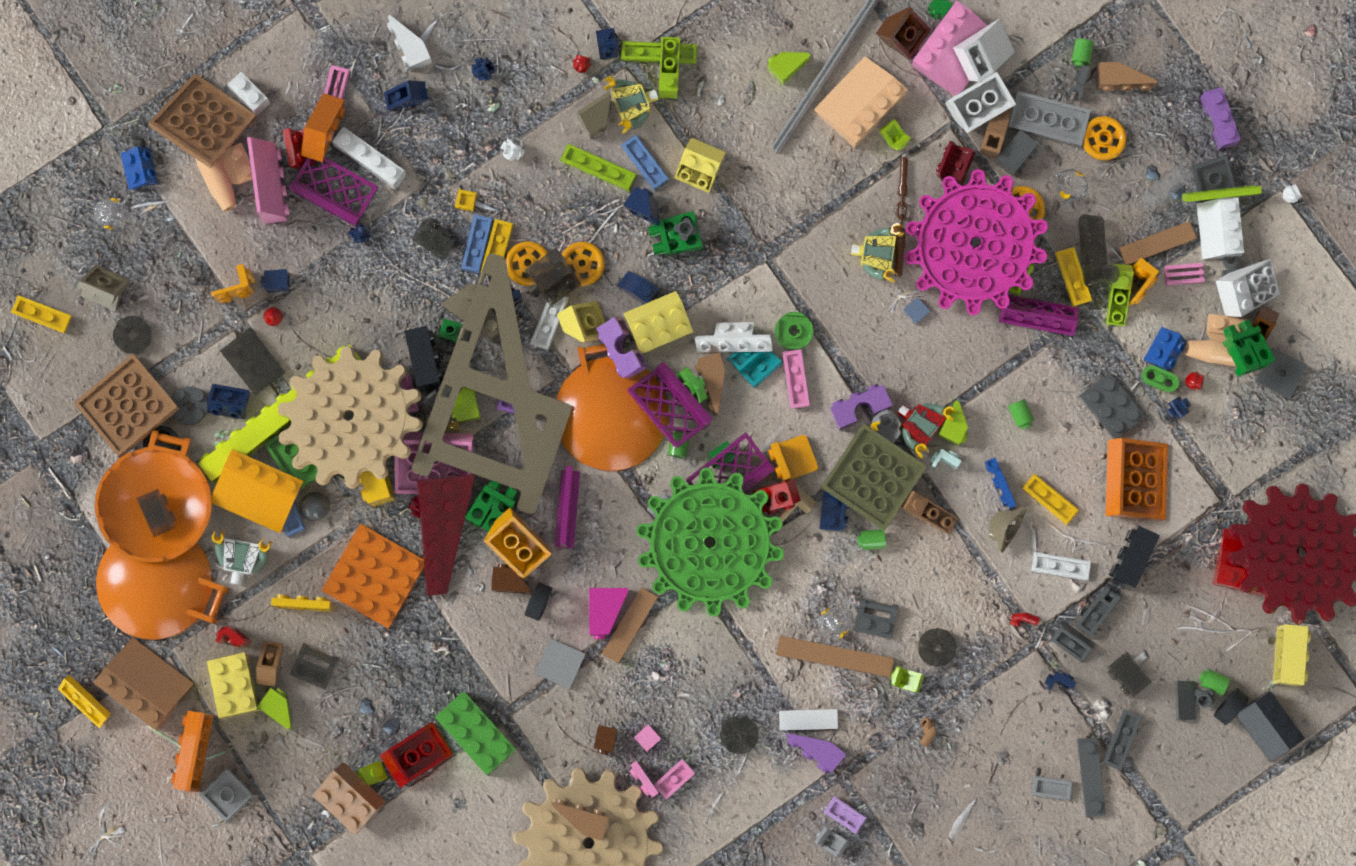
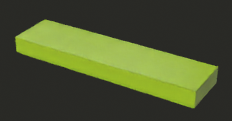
M622 41L621 61L660 63L661 43ZM680 44L679 64H696L697 44Z
M569 143L560 162L630 192L637 177L636 173Z
M1252 185L1183 193L1182 201L1191 202L1262 194V189L1260 186Z

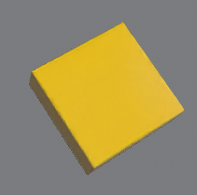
M459 189L455 209L474 212L477 192Z

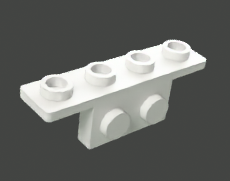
M754 322L716 323L714 335L695 336L697 352H770L773 346L771 335H754Z

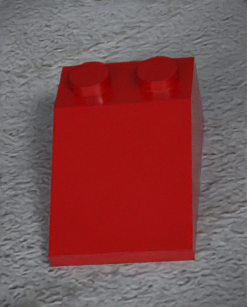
M432 721L379 756L399 788L453 755Z

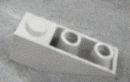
M389 15V22L386 24L390 33H395L397 39L394 42L397 49H402L404 56L401 58L405 67L409 66L410 70L414 71L432 63L423 40Z

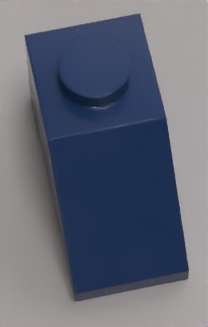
M408 80L384 92L387 110L416 106L428 100L425 81Z
M635 187L623 206L633 215L659 226L658 201L647 188L642 190Z
M627 271L617 287L643 305L653 301L659 294V288L630 271Z

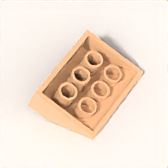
M864 57L813 111L851 146L856 148L906 96L908 89L894 76L867 57Z

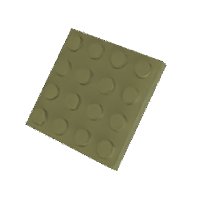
M863 423L820 488L885 531L927 466Z

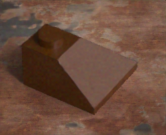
M907 7L886 18L876 34L886 45L907 59H911L931 29L911 7Z

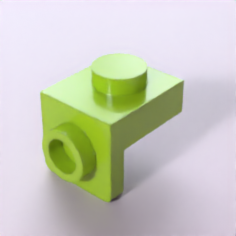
M892 119L878 130L889 147L894 150H902L908 145L907 142L911 140L910 136L904 133L895 119Z
M897 666L896 670L892 673L891 684L897 688L919 694L924 675Z
M380 760L355 771L369 786L388 778Z

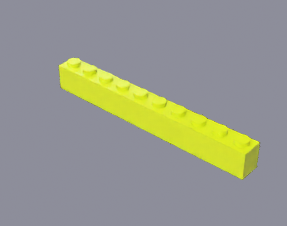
M346 346L340 347L336 351L337 354L333 358L328 357L326 361L331 364L337 362L340 359L342 348ZM355 352L356 359L362 360ZM314 369L306 375L307 378L314 374ZM292 387V390L287 394L282 393L276 398L277 402L273 405L265 406L260 411L261 414L259 416L250 418L245 423L246 426L241 430L238 428L230 434L231 438L226 442L224 440L219 442L212 453L208 452L200 458L201 461L198 465L214 484L218 481L232 449L251 456L291 424V420L288 417H283L278 413V406L281 403L295 400L297 392Z

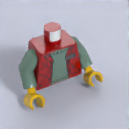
M923 403L922 405L918 404L913 411L906 405H903L897 412L906 420L901 426L904 441L908 447L918 454L919 458H923L922 451L929 452L926 444L946 418L943 416H946L950 421L954 419L949 416L951 412L957 413L953 407Z

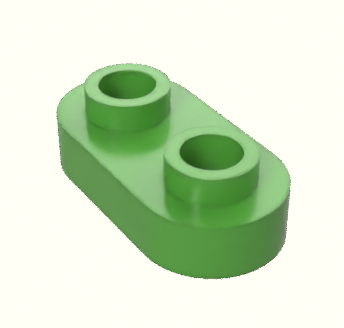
M1151 365L1142 371L1141 378L1143 382L1158 390L1172 393L1179 386V379L1175 374ZM1148 373H1152L1154 379H1149ZM1167 380L1171 381V387L1166 386L1165 382Z

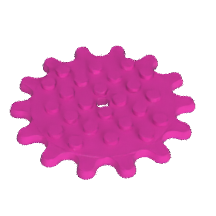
M976 169L971 173V180L967 185L961 186L955 178L948 176L942 182L944 194L941 198L934 199L929 195H923L919 199V205L925 211V218L920 222L911 221L906 225V232L917 238L918 245L915 249L905 254V261L910 265L920 264L923 267V274L917 280L916 286L921 291H926L930 287L939 288L941 294L938 304L942 309L950 308L957 299H962L966 302L967 312L973 316L979 314L981 304L986 299L993 300L998 308L1005 309L1010 303L1008 291L1011 287L1018 286L1023 290H1030L1033 287L1034 282L1027 274V268L1032 263H1044L1047 259V253L1037 248L1034 241L1038 235L1047 231L1048 224L1045 220H1032L1029 217V210L1036 203V197L1033 194L1027 193L1019 198L1012 195L1011 188L1014 182L1011 176L1004 175L997 184L989 185L986 183L985 173L980 169ZM974 238L981 239L982 244L979 247H972V240Z

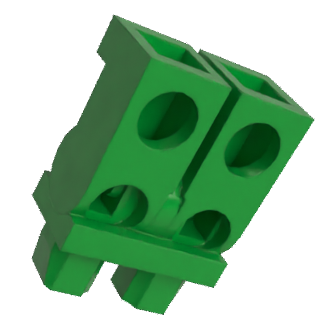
M694 211L662 219L659 226L652 225L648 227L650 238L661 236L662 240L660 243L652 244L654 255L665 254L668 257L683 252L703 250ZM688 218L692 226L696 227L697 232L695 235L689 236L688 240L682 241L678 232L674 231V226L676 224L679 225L683 219Z
M1249 319L1238 324L1240 333H1238L1235 325L1228 326L1223 330L1226 340L1222 343L1224 347H1227V352L1235 363L1237 377L1266 368L1276 361L1266 340L1260 333V327H1253Z
M491 481L488 486H484L482 492L467 513L466 521L480 529L482 527L488 533L496 519L509 508L514 509L518 492L509 487L506 494L502 495L499 493V490L503 484Z

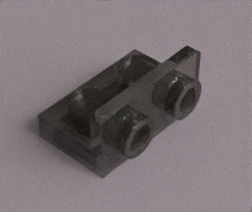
M427 218L422 221L412 240L441 260H445L454 244L459 241V238L454 231L442 227L436 219Z

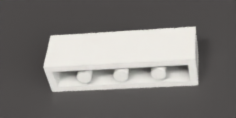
M345 127L340 130L332 141L334 147L394 190L397 189L406 177L405 170Z

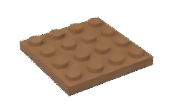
M195 73L149 121V127L211 168L256 119V114Z
M133 353L74 402L119 458L127 454L180 409Z

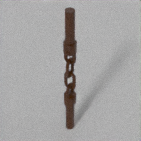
M906 157L900 158L899 187L897 188V195L901 196V201L897 204L896 216L900 219L901 225L907 215V204L904 202V196L908 195V158ZM900 205L901 207L904 205V216L902 214L899 216ZM903 227L898 228L899 232L903 231V238L895 235V272L897 273L895 276L898 277L902 276L903 251L906 239V230Z

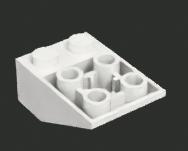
M997 19L953 47L969 81L977 82L994 73L1015 53L1000 19Z
M1271 259L1233 271L1216 280L1225 316L1242 317L1280 295Z

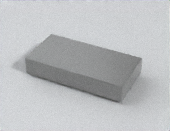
M1033 776L1031 795L1071 801L1073 781Z

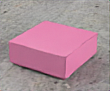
M649 724L634 737L646 752L661 740Z

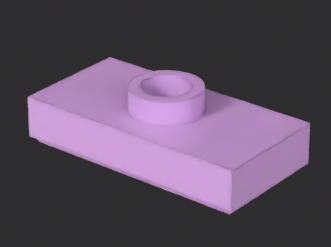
M835 796L824 810L825 814L857 834L867 818Z

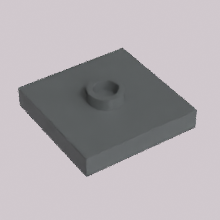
M1227 155L1190 166L1197 192L1236 187Z
M1272 348L1271 352L1276 361L1268 367L1261 369L1255 383L1290 400L1307 365Z

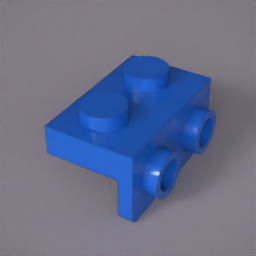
M137 146L121 153L129 190H135L147 184L155 185L158 183L150 148Z
M1161 327L1144 357V361L1170 372L1175 367L1178 356L1184 351L1186 340L1181 334Z

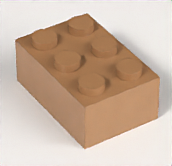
M344 762L330 773L312 795L354 835L359 833L386 803L377 792Z

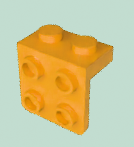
M244 264L236 265L240 284L211 292L212 297L222 304L231 302L232 298L239 297L242 299L250 297L251 293L255 292L253 283L256 282L250 268H247Z
M800 435L781 443L775 442L770 444L768 453L771 461L775 460L777 465L775 472L778 479L781 478L782 481H787L818 469L806 435Z

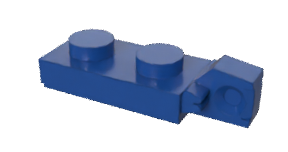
M996 457L985 461L987 472L995 476L992 481L996 490L1000 488L1002 492L1000 499L1003 506H1008L1009 510L1015 508L1016 503Z

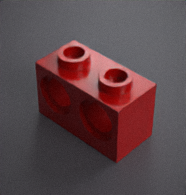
M795 479L764 486L753 491L755 493L763 490L771 499V504L767 500L762 507V513L767 512L768 515L778 512V508L784 507V510L792 509L795 507V503L801 501ZM784 492L787 493L788 499L785 498Z

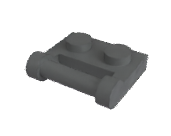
M860 597L853 631L892 639L899 605H887ZM864 608L891 613L890 618L864 613Z

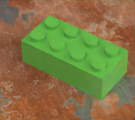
M465 691L435 716L438 722L487 776L517 750Z

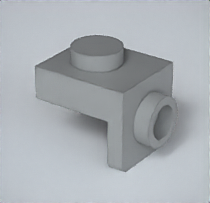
M826 826L818 832L815 840L816 844L838 859L849 844L846 839Z

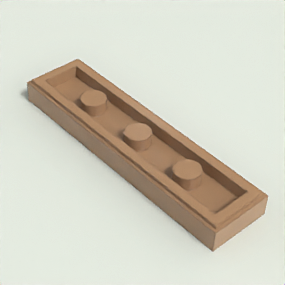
M1190 221L1119 247V252L1124 264L1130 265L1137 262L1140 258L1146 259L1197 238Z
M641 587L602 652L604 656L619 664L656 602L657 596Z

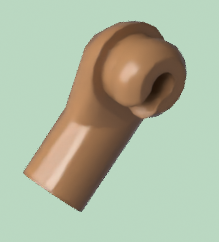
M926 717L921 720L924 736L920 743L928 748L937 731L932 719Z

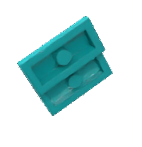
M772 351L734 352L727 358L754 389L783 364Z

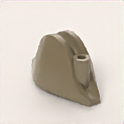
M1020 507L1012 511L1001 510L992 517L989 538L998 542V550L1003 553L1015 537L1026 514V507Z

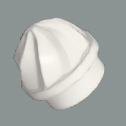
M1296 184L1288 185L1283 191V199L1286 202L1294 203L1302 198Z

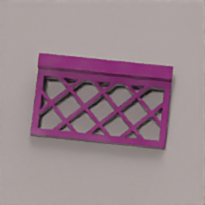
M326 157L323 160L324 162H321L322 167L311 169L310 162L312 159L307 158L294 182L289 186V190L357 228L378 186ZM335 167L338 170L339 176L328 179L326 169ZM324 170L326 179L315 182L313 172ZM311 174L313 183L304 185L299 182L303 175ZM347 176L353 177L355 185L345 188L342 178ZM340 179L342 189L332 191L329 182ZM327 182L329 192L320 194L316 185ZM367 185L373 188L369 195L361 197L359 187ZM357 188L359 198L348 201L346 191ZM344 192L346 201L342 203L335 202L333 194ZM361 202L362 208L358 214L351 211L349 203Z
M664 361L655 370L627 390L675 449L702 429H706L713 420ZM656 375L661 381L660 386L650 385V379ZM645 388L646 397L638 396L634 390ZM649 389L660 390L659 399L649 398ZM662 392H670L673 395L672 401L663 400ZM648 402L659 403L658 411H651L648 408ZM661 403L672 405L671 413L661 412ZM675 405L682 406L685 409V415L674 414ZM660 416L671 417L670 426L662 425ZM674 418L684 419V428L674 427ZM687 420L695 421L698 427L696 429L686 428ZM672 432H683V438L677 442L672 436Z
M745 432L685 480L689 485H694L692 480L699 476L703 468H709L712 464L720 465L719 475H714V478H718L717 483H721V479H729L727 476H722L723 465L733 466L732 474L736 472V467L746 468V475L743 477L742 491L746 493L773 472L775 468ZM746 438L750 443L749 452L738 451L739 443ZM727 452L735 453L734 464L723 463L724 455ZM738 453L748 454L747 465L737 464ZM751 455H758L763 462L758 466H750Z
M566 466V470H561L555 547L574 549L580 472L573 471L572 466Z

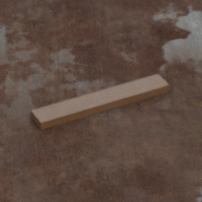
M784 636L779 637L776 652L778 656L889 678L891 677L894 658Z

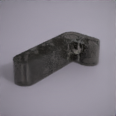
M1083 214L1080 216L1078 224L1083 281L1087 287L1104 288L1118 281L1120 275L1119 268L1108 265L1105 228L1102 216Z

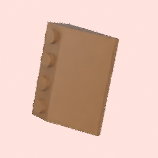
M134 637L111 660L93 682L154 730H160L194 685L192 681Z

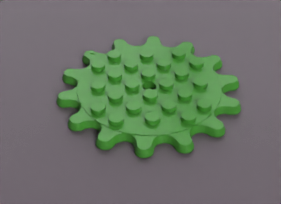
M703 468L700 471L699 481L695 485L687 484L681 476H674L670 481L673 489L671 498L665 500L658 496H652L648 500V506L654 511L656 517L654 522L650 524L642 523L637 526V535L647 539L651 545L648 552L639 556L638 564L643 568L654 567L658 570L659 577L652 586L655 593L662 594L669 589L676 590L679 595L677 607L680 611H688L695 601H702L706 605L707 613L715 617L720 614L721 604L726 599L733 600L739 608L744 609L750 604V599L747 595V590L750 586L758 585L763 589H767L772 585V578L765 572V565L769 561H780L784 557L783 549L772 545L770 542L771 534L782 528V520L779 517L769 518L762 514V507L768 500L767 493L759 490L752 495H746L742 491L743 476L740 473H733L728 481L723 484L715 481L714 473L710 468ZM709 536L716 540V544L713 547L705 545L704 541Z

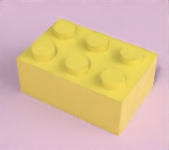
M676 291L623 313L634 343L642 354L693 333L683 303Z
M1284 624L1277 627L1273 685L1297 687L1307 682L1308 671L1305 670L1306 662L1308 663L1309 661L1307 643H1310L1311 632L1308 631V626Z
M244 652L207 661L219 719L260 711L257 707L259 703L248 653Z

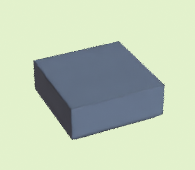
M918 297L903 309L915 325L930 313V310Z

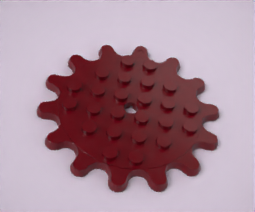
M1300 483L1295 487L1294 495L1291 497L1285 496L1277 486H1270L1266 490L1268 498L1266 505H1259L1253 500H1246L1243 503L1242 508L1248 515L1249 521L1245 525L1237 523L1230 525L1229 534L1240 540L1241 549L1231 552L1228 555V562L1233 566H1242L1246 569L1247 576L1240 582V589L1244 593H1250L1255 590L1261 591L1265 597L1262 605L1265 613L1273 614L1278 607L1285 606L1291 612L1292 621L1296 624H1302L1306 619L1307 612L1315 610L1324 621L1330 622L1335 618L1333 609L1335 602H1344L1349 607L1356 606V593L1352 589L1353 583L1356 582V537L1353 534V530L1356 528V514H1349L1347 516L1338 514L1335 509L1338 502L1335 494L1328 493L1322 500L1317 501L1310 496L1308 485ZM1301 547L1306 555L1299 556L1296 551L1297 548Z

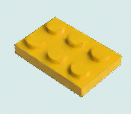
M278 594L277 598H271V606L275 608L334 612V604L325 597H316V600H310L311 598L307 596H296V599H291L289 595Z

